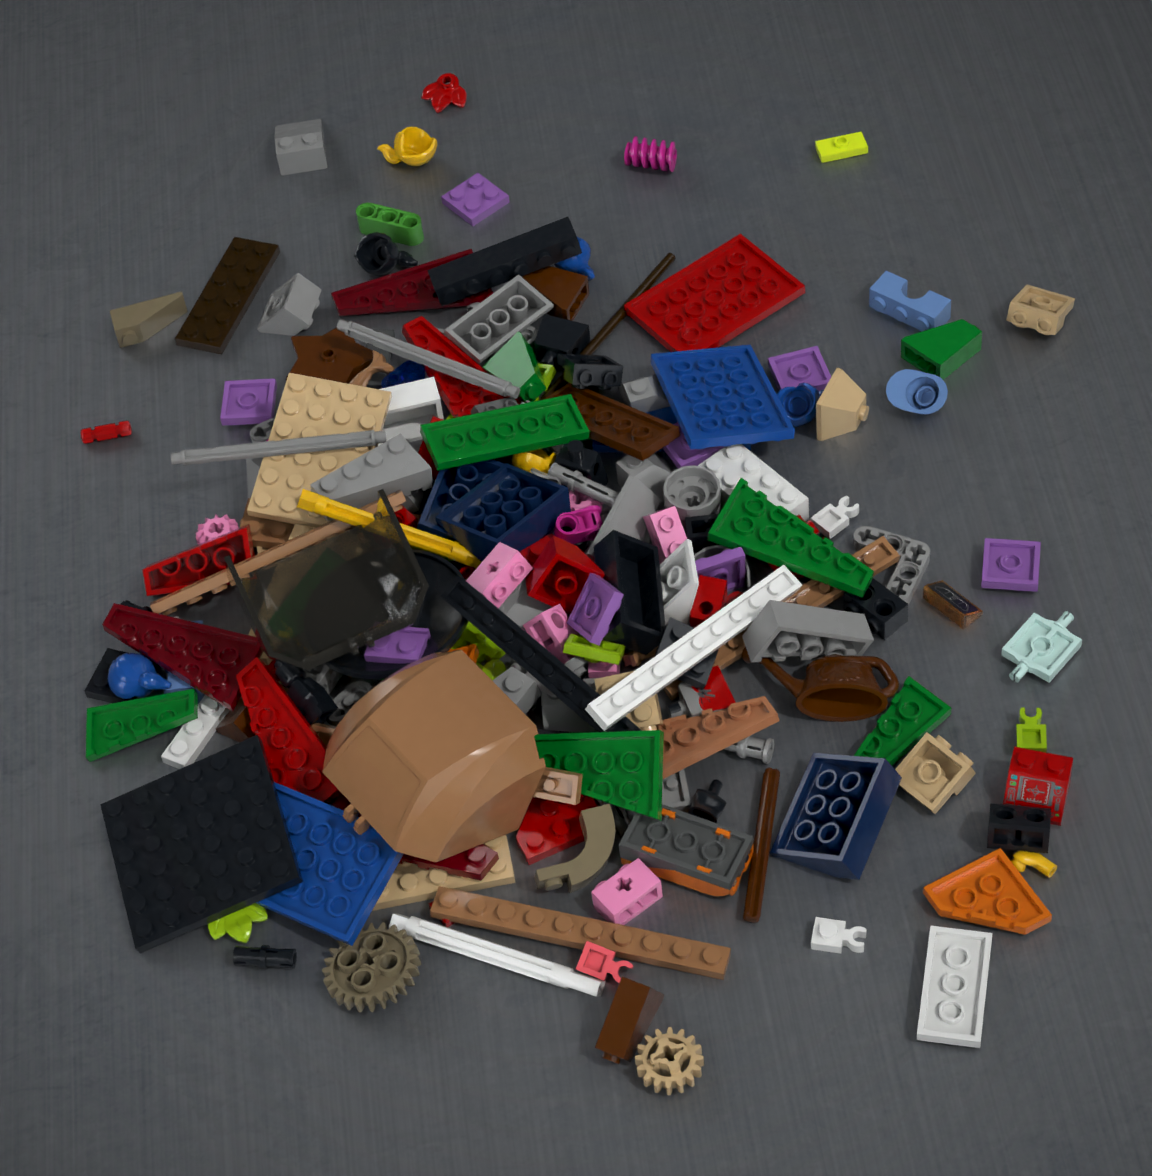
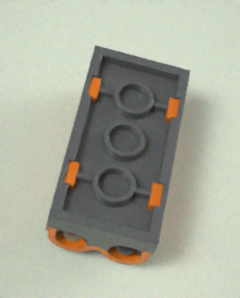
M662 804L661 821L635 813L619 843L621 864H630L639 858L659 878L712 896H733L738 889L742 873L750 865L754 849V836Z

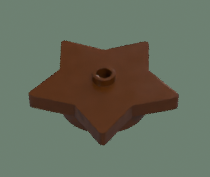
M337 327L322 336L291 337L298 359L289 373L349 384L359 372L367 368L373 361V350L356 343L354 338L346 336L344 332L337 330Z

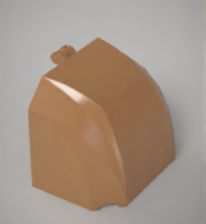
M455 650L445 653H433L406 665L385 678L359 699L335 728L327 744L322 772L351 803L345 808L342 815L348 823H351L358 817L359 813L361 814L353 827L357 834L362 835L371 825L394 851L432 862H439L518 830L546 765L544 758H539L534 738L538 734L536 725L463 650Z

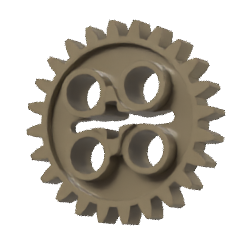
M382 922L378 929H375L373 923L369 924L366 931L362 928L353 946L337 940L339 948L329 949L332 957L324 959L327 967L322 969L325 976L323 981L331 998H335L339 1006L345 1004L347 1010H351L356 1006L358 1012L361 1013L365 1006H368L370 1011L374 1012L376 1004H380L383 1009H386V1001L389 999L396 1004L398 1002L396 998L398 993L406 996L405 986L415 985L412 977L420 975L417 967L422 965L419 958L420 952L413 937L408 936L405 929L398 931L395 924L387 929L385 922Z

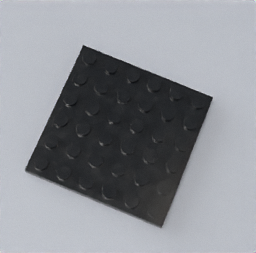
M258 735L100 804L135 949L139 953L150 950L303 882L264 746Z

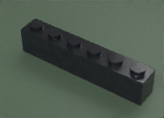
M565 217L429 269L428 273L441 307L508 282L518 274L524 276L579 255L582 251L569 217Z

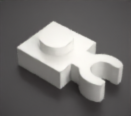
M844 496L839 500L837 507L829 503L813 515L810 520L820 533L830 540L849 525V518L856 517L859 514V504L856 503L853 507H847L849 505V497Z
M816 917L811 939V949L841 954L842 947L846 946L853 952L862 953L864 952V942H857L854 939L858 937L866 938L867 929L861 926L846 929V921Z

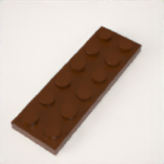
M571 383L544 398L549 399L571 394L590 431L589 438L642 461L680 436L679 427L589 389L573 388Z

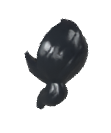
M378 232L364 236L359 242L354 255L358 264L367 273L372 275L387 274L396 265L403 267L418 265V261L406 251H399L398 246L388 235Z

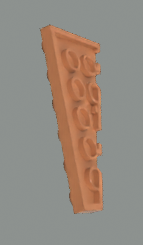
M762 696L732 703L728 709L713 712L712 708L702 710V715L687 718L685 714L664 719L663 725L656 726L657 730L664 732L663 779L779 722L778 713L768 699Z

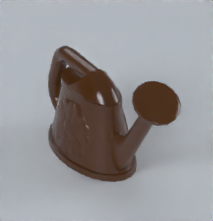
M745 646L742 652V659L746 663H755L750 661ZM838 654L823 656L807 665L805 679L792 677L770 657H762L761 662H759L797 698L796 706L802 713L825 721L846 722L873 717L886 709L888 705L887 699L893 697L899 688V680L891 667L883 659L874 656H842ZM872 668L877 669L887 681L888 685L885 688L880 689L872 673Z

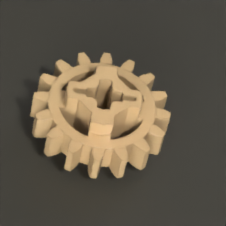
M668 1027L666 1034H662L659 1029H656L655 1038L646 1035V1045L638 1044L637 1046L639 1054L635 1056V1064L638 1066L637 1075L638 1077H643L645 1087L654 1084L655 1093H658L662 1088L666 1089L667 1095H671L673 1088H677L680 1093H684L683 1085L687 1084L693 1087L695 1086L694 1077L701 1078L702 1076L701 1067L704 1066L702 1047L700 1044L695 1045V1036L691 1035L685 1038L684 1029H681L677 1034H673L672 1027Z

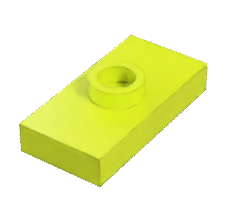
M862 131L815 141V148L821 163L868 153V145Z

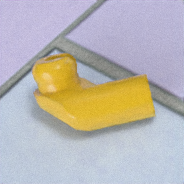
M1017 851L1013 854L1014 858L1011 860L1019 872H1023L1028 865L1050 878L1057 870L1056 864L1036 852Z

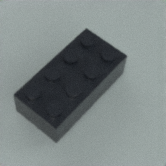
M612 530L593 547L594 561L604 572L605 576L603 579L624 595L620 608L615 612L611 620L608 633L602 640L621 644L627 649L647 655L659 645L665 629L658 547Z

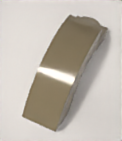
M610 804L581 810L579 822L584 836V849L571 861L537 869L534 877L537 889L545 887L546 890H554L562 887L563 883L566 882L569 893H572L589 885L600 875L609 860L615 839V821Z

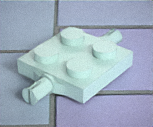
M1065 611L1057 621L1048 620L1033 613L1002 648L1001 656L1017 665L1009 674L1012 681L1015 679V682L1018 683L1029 672L1050 683L1082 645V639L1070 633L1066 628L1074 620V616L1071 613L1068 615V611Z

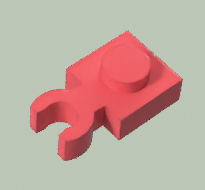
M586 941L576 970L603 981L606 980L609 973L612 974L616 982L620 983L619 970L622 967L633 969L634 965L626 960L615 962L613 960L616 952Z

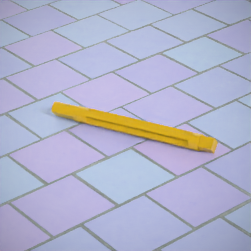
M305 489L302 490L297 505L298 508L354 525L477 568L482 563L457 541L439 537L329 499V497Z

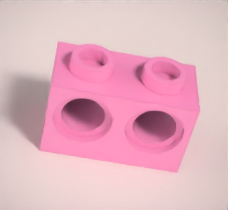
M561 604L540 613L523 625L528 634L564 664L575 657V655L563 653L564 644L570 634H579L567 624L568 616Z

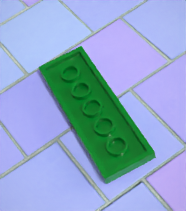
M571 394L420 425L421 436L437 471L566 444L573 440L589 439L590 433Z

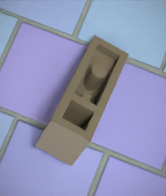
M181 291L110 310V315L119 346L122 348L146 341L188 311Z

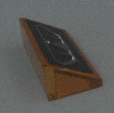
M943 580L927 584L923 587V599L963 630L983 615L981 609Z

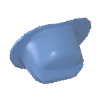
M904 369L890 377L886 387V394L892 405L901 410L921 415H930L943 407L947 400L948 389L946 383L939 376L917 370Z

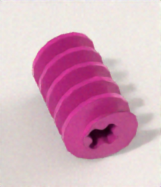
M634 136L632 143L628 142L625 147L624 163L626 166L633 164L634 167H639L642 164V167L646 169L651 166L652 169L657 170L660 167L662 171L670 169L671 172L675 169L677 150L673 141H671L669 148H667L665 140H662L660 146H657L656 139H653L651 144L648 145L647 138L644 137L641 144H639L638 137Z

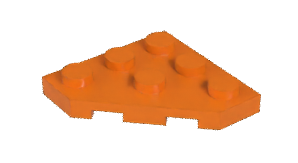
M1001 848L923 887L924 896L941 917L1024 935L1052 921L1050 911Z

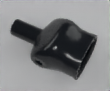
M713 780L708 791L697 789L688 813L717 823L718 817L726 806V801L718 796L723 786L722 782Z

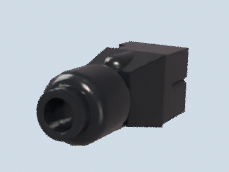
M288 655L282 656L274 663L276 676L283 686L289 689L287 691L288 696L310 726L315 723L324 724L338 709L325 690L326 688L310 677L305 678L306 673L296 659H290Z

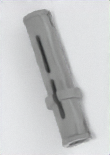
M556 462L551 465L548 471L549 475L559 478L561 484L567 486L568 490L572 492L578 491L610 507L613 506L619 495L618 492L584 477L582 472L577 470L573 472L558 465Z

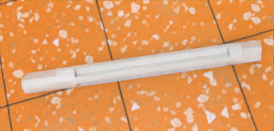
M398 913L392 914L389 928L395 924L398 931L405 929L407 935L412 936L413 939L565 989L572 988L596 997L601 996L603 993L605 981L575 972L573 968L421 918L407 917Z

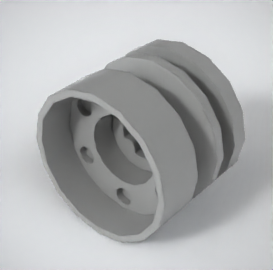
M695 465L683 466L674 470L666 478L663 486L664 508L676 507L685 534V517L720 514V482L712 471Z

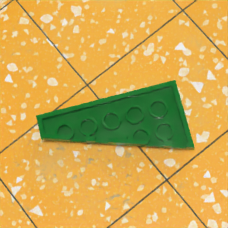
M740 478L708 532V541L730 549L742 547L746 555L778 567L785 565L789 571L862 598L873 579L874 571L851 554L842 553L833 546L834 542L828 538L822 539L814 533V528L783 506H775L767 500V495L760 490L756 492L748 486V482L743 478Z
M661 730L537 734L534 736L539 758H544L546 767L583 774L581 795L661 821L664 732Z

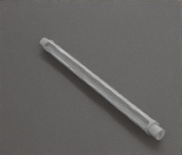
M342 319L337 324V330L344 332L346 336L372 344L377 348L413 362L424 364L429 368L475 386L483 387L493 393L504 397L509 396L514 399L520 394V388L513 386L509 381L387 334L376 332L353 321L347 322Z
M370 430L280 441L216 446L213 448L184 449L181 452L171 453L172 465L183 464V466L215 461L221 462L376 446L377 443L386 442V432Z

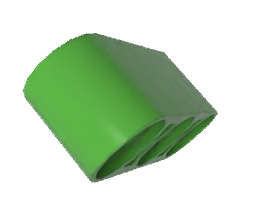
M368 202L362 203L356 208L359 230L364 235L375 232L384 233L393 242L408 246H416L424 240L421 217L418 214Z

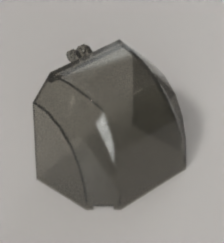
M384 489L378 491L377 512L373 514L375 520L363 528L362 525H358L351 530L259 570L249 573L250 577L240 579L230 555L224 557L228 580L256 638L268 658L311 671L350 652L353 655L358 654L359 648L366 645L371 648L375 646V641L408 628L415 623L429 585Z

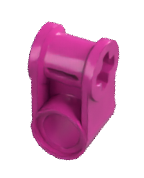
M592 505L580 510L560 514L555 523L554 535L571 544L593 541L603 524L600 516L602 512L601 507ZM567 526L570 527L573 531L566 532L563 531L561 527Z

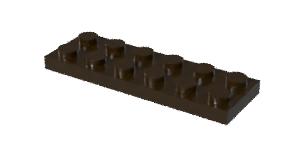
M234 237L175 337L176 345L222 355L280 253L279 245Z

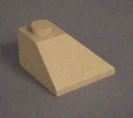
M836 368L816 403L817 440L819 441L857 430L860 422L865 421L869 413V406H866V393L840 368Z

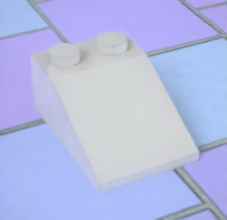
M686 539L660 564L665 626L670 617L682 623H688L699 586L692 541Z

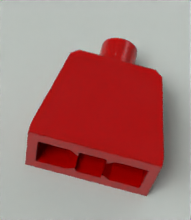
M699 575V586L690 612L691 627L696 628L726 606L728 598L727 580Z

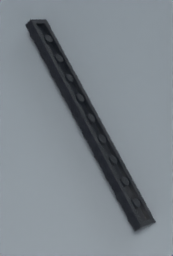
M457 575L440 596L596 731H643L626 716L603 731L585 710L587 705L598 698L600 694L461 576Z

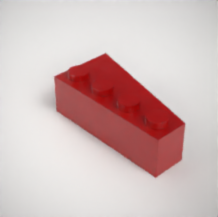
M250 524L147 565L142 569L146 595L173 593L254 556ZM257 569L252 571V577L242 582H237V579H234L226 584L255 581L258 577Z

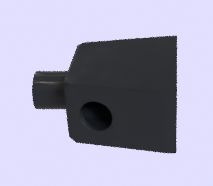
M544 314L534 345L536 360L540 364L561 367L557 364V354H580L591 341L589 325Z
M573 440L563 445L555 459L558 465L573 472L576 470L582 472L584 477L606 487L608 477L601 456L597 451L584 448L583 443L579 440Z

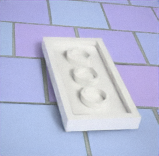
M930 926L917 1040L980 1048L992 933Z

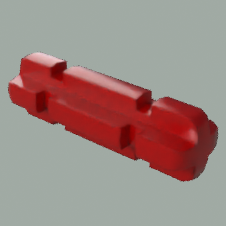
M126 420L118 422L119 425L110 423L95 426V429H91V427L81 429V439L84 444L93 443L95 439L103 441L118 438V435H121V437L130 436L132 434L131 424Z

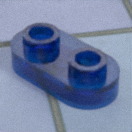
M411 360L402 363L382 379L381 387L386 388L425 379L424 365Z

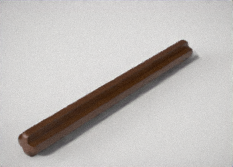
M770 767L766 768L763 774L753 856L750 864L743 919L746 922L757 923L761 916L780 771Z

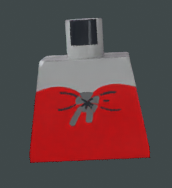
M717 665L712 667L707 684L703 690L681 682L678 685L679 701L666 705L669 718L685 714L687 718L702 715V710L712 708L713 712L728 709L730 704L736 702Z

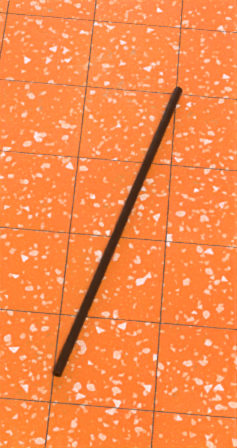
M668 253L580 354L593 355L627 316L624 305L649 290L675 261L676 257L674 254ZM565 371L539 400H543L568 383L564 379ZM503 457L495 458L493 460L500 461Z

